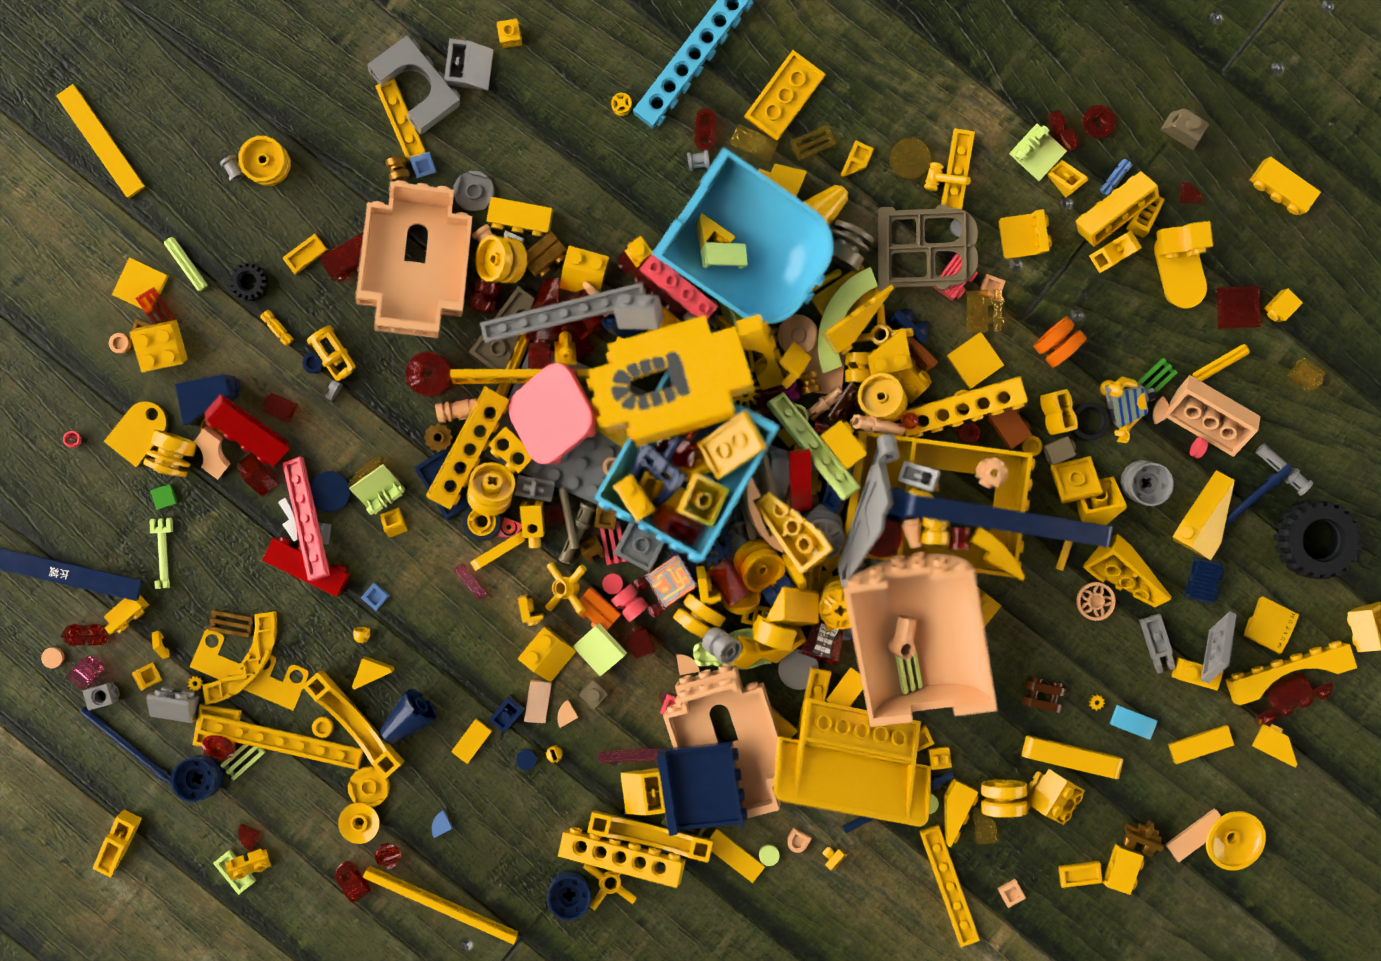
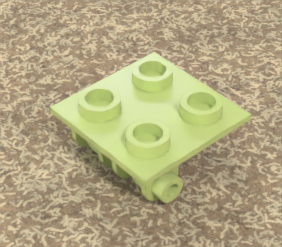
M1036 124L1009 154L1033 177L1040 181L1067 150L1048 134L1049 129L1046 126L1041 127Z
M384 464L349 488L367 507L370 515L378 514L377 512L383 509V505L387 507V502L392 504L398 497H402V493L406 490Z

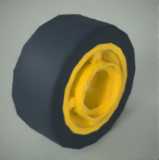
M469 506L462 517V526L465 533L477 541H486L495 537L502 526V515H483L487 518L488 523L485 527H481L477 520L482 514H479Z

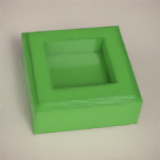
M172 484L150 490L156 510L178 504Z

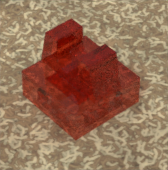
M562 504L544 506L547 527L566 524Z

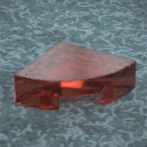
M1188 182L1180 183V203L1203 202L1201 193Z
M240 824L238 829L239 840L243 847L251 852L254 849L260 831Z

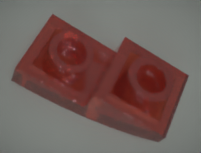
M1060 110L1049 113L1047 115L1048 121L1056 139L1068 153L1073 152L1077 149L1078 145L1077 134L1073 132V128L1064 130L1066 122Z

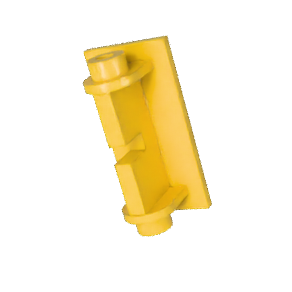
M563 331L559 334V342L554 341L555 364L576 365L575 342H571V334L569 332Z
M260 848L247 853L248 861H245L242 855L225 863L230 880L242 879L248 874L261 872L270 867L271 863L266 849L262 850Z

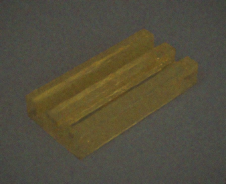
M828 125L790 141L798 161L836 144ZM826 131L827 135L797 147L796 144ZM827 139L830 140V142H827L821 146H818L812 150L800 154V151L804 149H807Z

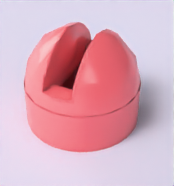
M69 431L63 436V442L69 448H77L82 442L81 436L75 431ZM69 438H70V439H73V440H77V442H76V443L69 442Z

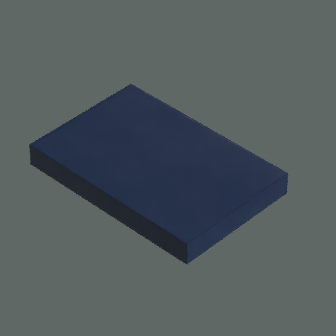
M450 446L414 467L427 490L431 487L451 449ZM458 462L455 464L454 469L460 472L463 470V467ZM447 481L444 486L445 489H452L455 486V481ZM469 483L465 488L462 487L459 493L461 497L456 506L453 505L451 509H448L436 503L446 520L470 506L466 495Z

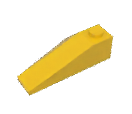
M1216 470L1174 533L1173 540L1211 561L1222 543L1235 480Z

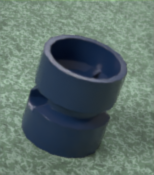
M786 575L778 579L775 586L769 585L762 590L763 595L772 607L783 587L795 588Z

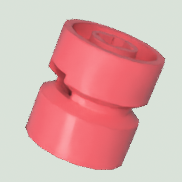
M631 583L611 599V602L617 609L623 610L622 615L628 622L636 618L649 606L643 597L637 596L638 591Z

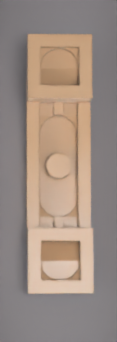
M751 477L742 492L748 517L757 532L772 547L782 553L785 551L771 529H766L753 501L761 496Z

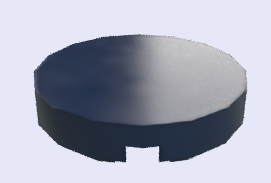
M333 471L323 472L317 475L311 482L310 487L314 505L319 510L335 512L344 508L350 500L351 490L349 488L351 486L347 478L340 473Z

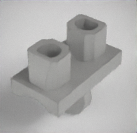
M518 475L515 495L552 502L555 481Z

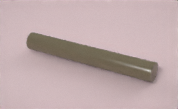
M567 487L560 488L559 493L571 550L578 549L579 545Z

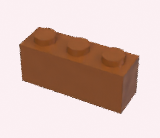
M1003 391L998 394L1000 401H1009L1007 398L1009 396L1008 392ZM982 397L978 400V404L982 408H987L990 405V401ZM1012 407L1005 408L1004 412L998 415L984 414L1007 449H1013L1032 436L1030 432L1032 429L1025 419L1022 420L1018 415L1020 413L1019 409L1012 410Z

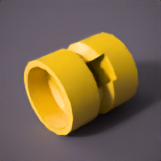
M868 352L845 353V365L848 366V369L845 370V382L863 383L866 378L870 377L867 360Z
M922 518V526L925 527V530L922 531V543L949 544L950 532L946 528L950 526V522Z

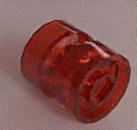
M475 279L472 288L475 293L470 296L467 307L494 314L496 307L494 298L499 296L501 286L485 280Z

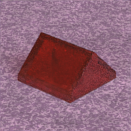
M728 557L708 571V574L729 607L751 596V593Z

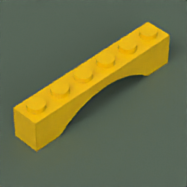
M1334 641L1329 643V647H1315L1310 649V653L1293 654L1290 656V659L1285 661L1278 659L1270 662L1271 665L1266 667L1260 665L1251 668V671L1247 673H1234L1231 675V678L1226 679L1232 701L1237 705H1243L1259 700L1274 681L1296 670L1317 668L1340 674L1356 669L1357 665L1351 646L1341 641Z
M323 669L302 686L318 704L332 714L351 734L368 757L370 763L384 779L402 765L404 760L389 743H385L381 739L377 729Z
M596 810L591 814L587 831L590 834L643 844L704 862H709L714 840L678 831L677 835L669 836L668 828Z

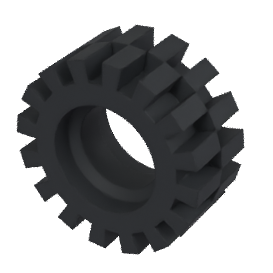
M246 262L242 263V265L238 264L235 270L232 269L231 272L233 274L232 276L229 275L228 278L231 282L228 283L232 288L230 290L232 293H235V296L247 301L259 300V297L265 296L264 292L268 291L267 285H270V281L267 280L269 277L264 269L253 263ZM247 274H253L257 281L256 286L251 290H246L242 286V279Z

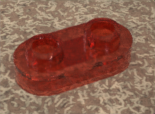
M705 108L696 114L694 143L699 150L709 151L715 144L716 115L712 110ZM704 117H707L710 121L709 123L704 124L702 122V119ZM707 138L709 142L702 144L701 139Z

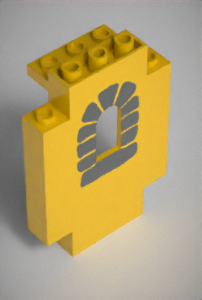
M705 315L608 344L609 352L606 353L609 364L588 370L590 378L587 379L590 391L594 390L595 397L592 398L594 408L600 411L601 416L597 417L600 429L604 428L607 435L616 433L619 440L627 437L624 431L627 429L630 441L635 440L637 447L735 417V412L730 398L754 391L752 378L736 327L711 334ZM668 369L672 387L642 396H636L630 392L629 386L634 379Z

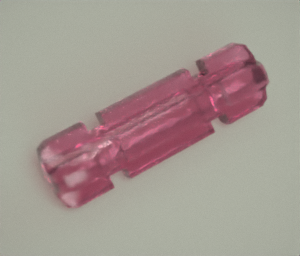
M460 564L454 569V572L458 577H461V581L470 592L474 593L473 596L477 600L482 599L486 592L482 587H479L480 584L472 574L467 572L468 569L465 565Z

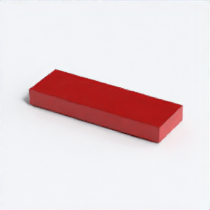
M810 449L789 451L790 508L794 511L812 510Z

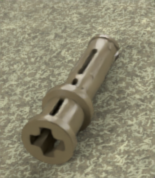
M580 502L579 512L576 518H573L578 545L584 531L590 527L589 522L593 513H596L597 510L583 502ZM567 538L558 560L570 565L576 549L571 550L569 538Z

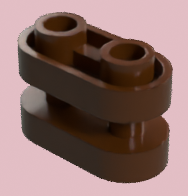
M1032 676L1031 680L1026 679L1025 688L1030 689L1029 696L1023 695L1021 704L1062 713L1063 704L1057 703L1059 696L1065 697L1067 688L1063 687V683L1051 681V684L1043 683L1044 679ZM1038 693L1050 694L1049 700L1037 698Z

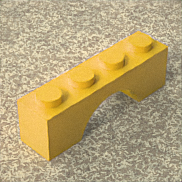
M761 314L736 321L738 337L744 350H755L763 354L759 360L754 362L756 377L762 391L782 385L781 383L788 372L779 363L782 358L779 349L775 350L776 342L774 336H769L770 328L768 322L763 321Z

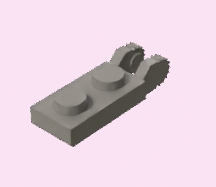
M1161 614L1140 619L1141 628L1156 672L1158 674L1163 673L1160 657L1165 656L1168 668L1170 670L1175 669L1172 657L1173 651Z

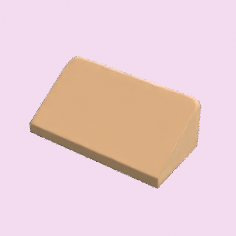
M533 679L530 681L524 722H546L552 682Z

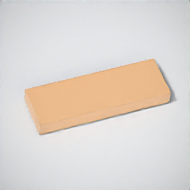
M1212 809L1165 844L1176 861L1180 862L1206 843L1209 829L1221 817L1216 809Z

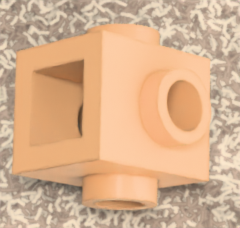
M995 457L992 460H981L975 470L977 472L975 477L980 480L979 484L988 489L991 487L997 488L999 485L1002 486L1008 476L1005 474L1008 469L1003 467L1004 462ZM992 469L997 471L994 477L990 475Z

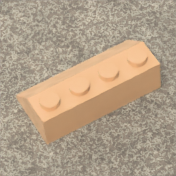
M1191 375L1177 389L1164 414L1171 421L1207 440V442L1233 457L1259 430L1260 423L1259 415Z

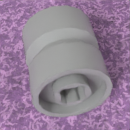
M720 627L710 629L703 638V648L715 656L722 664H731L741 653L739 641Z

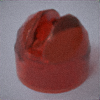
M913 412L906 413L902 418V424L906 429H914L919 424V417ZM907 417L914 423L913 426L906 420Z

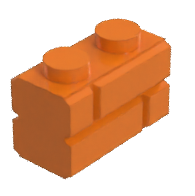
M592 586L579 599L585 608V612L578 615L583 619L588 617L592 621L590 624L592 627L600 623L607 631L622 614L621 611Z

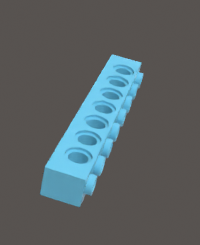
M717 0L633 109V114L652 129L656 125L660 126L666 118L664 114L667 110H672L679 101L677 97L681 92L683 94L686 93L691 86L690 80L694 76L697 78L704 69L702 66L706 60L710 61L716 53L714 49L719 43L722 45L729 36L727 32L731 27L735 28L742 19L740 15L743 11L748 12L754 2L752 0ZM729 3H736L738 8L730 10L727 5ZM717 19H723L726 24L718 27L714 22ZM710 35L713 41L705 43L702 41V37ZM696 51L701 56L699 59L694 60L690 58L689 54ZM685 68L688 70V73L685 76H680L677 74V70ZM667 84H672L676 89L669 93L664 90V87ZM655 100H659L663 103V106L660 109H655L651 104Z

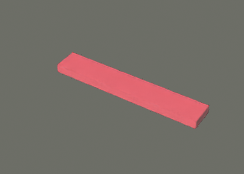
M300 456L282 464L308 581H314L329 576L330 572L304 457Z

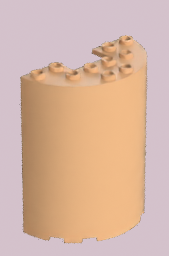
M915 552L910 556H892L890 560L869 566L848 580L844 591L871 727L912 722V712L953 707L955 716L997 711L975 574L969 562L950 555ZM907 615L917 619L913 644L917 651L923 688H916L913 692L910 690L907 694L901 691L895 654L889 650V642L895 637L898 616ZM903 659L907 685H909L908 675L906 673L905 659Z

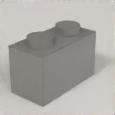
M619 296L613 308L619 329H659L664 317L659 296Z

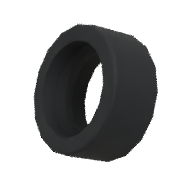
M1083 402L1076 405L1073 411L1077 419L1082 411L1092 409L1099 414L1101 424L1099 429L1093 433H1085L1078 426L1076 430L1071 431L1072 434L1084 441L1097 440L1103 437L1110 426V415L1107 409L1096 402Z

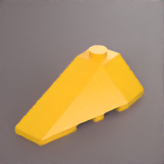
M892 284L822 334L835 354L841 352L844 355L853 348L851 344L856 341L893 290Z
M768 492L755 503L758 512L800 573L814 569L833 550L820 530L771 492Z
M1118 533L1112 536L1111 547L1098 546L1084 563L1083 568L1096 579L1102 582L1106 580L1114 584L1115 588L1120 591L1125 589L1133 593V597L1155 608L1171 600V595L1139 554Z

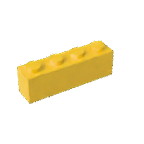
M1142 171L1130 177L1125 184L1113 190L1108 197L1099 201L1091 210L1082 214L1075 221L1078 233L1095 247L1159 198L1157 184Z

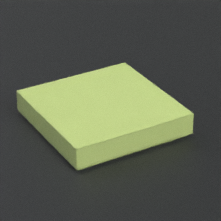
M600 623L572 646L599 676H602L627 654Z

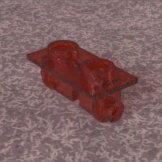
M72 624L65 628L61 638H64V643L69 646L85 645V639L88 640V645H104V643L108 642V636L104 635L107 625L91 624L80 626L79 624Z

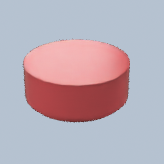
M1198 437L1190 448V456L1197 459L1201 458L1208 448L1207 440Z
M615 573L608 574L603 579V589L609 594L620 592L623 587L622 578Z

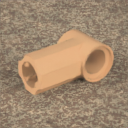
M907 615L898 616L895 637L889 642L890 652L905 660L912 658L915 654L913 638L917 622L916 618Z

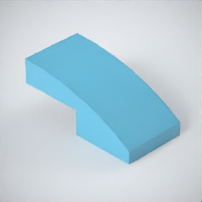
M1117 705L1109 724L1150 740L1158 721Z

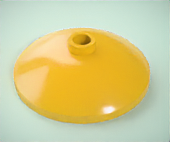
M1234 811L1227 813L1217 819L1209 829L1206 837L1208 856L1217 866L1226 870L1246 868L1259 858L1266 842L1265 829L1262 823L1248 812Z

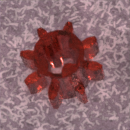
M389 842L381 844L380 849H377L375 853L376 863L382 868L386 867L387 870L396 867V863L401 858L400 849L394 846V844L390 845Z

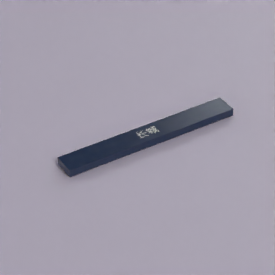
M0 547V570L134 601L139 600L143 580Z

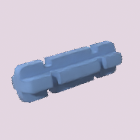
M1123 159L1107 179V183L1101 187L1100 192L1109 196L1126 175L1125 172L1129 171L1132 167V163L1127 159Z

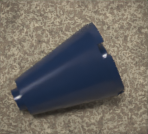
M408 689L404 692L380 729L381 739L385 743L395 744L433 723L437 717L435 708L429 700L425 702L421 698L423 696L422 693L415 689Z

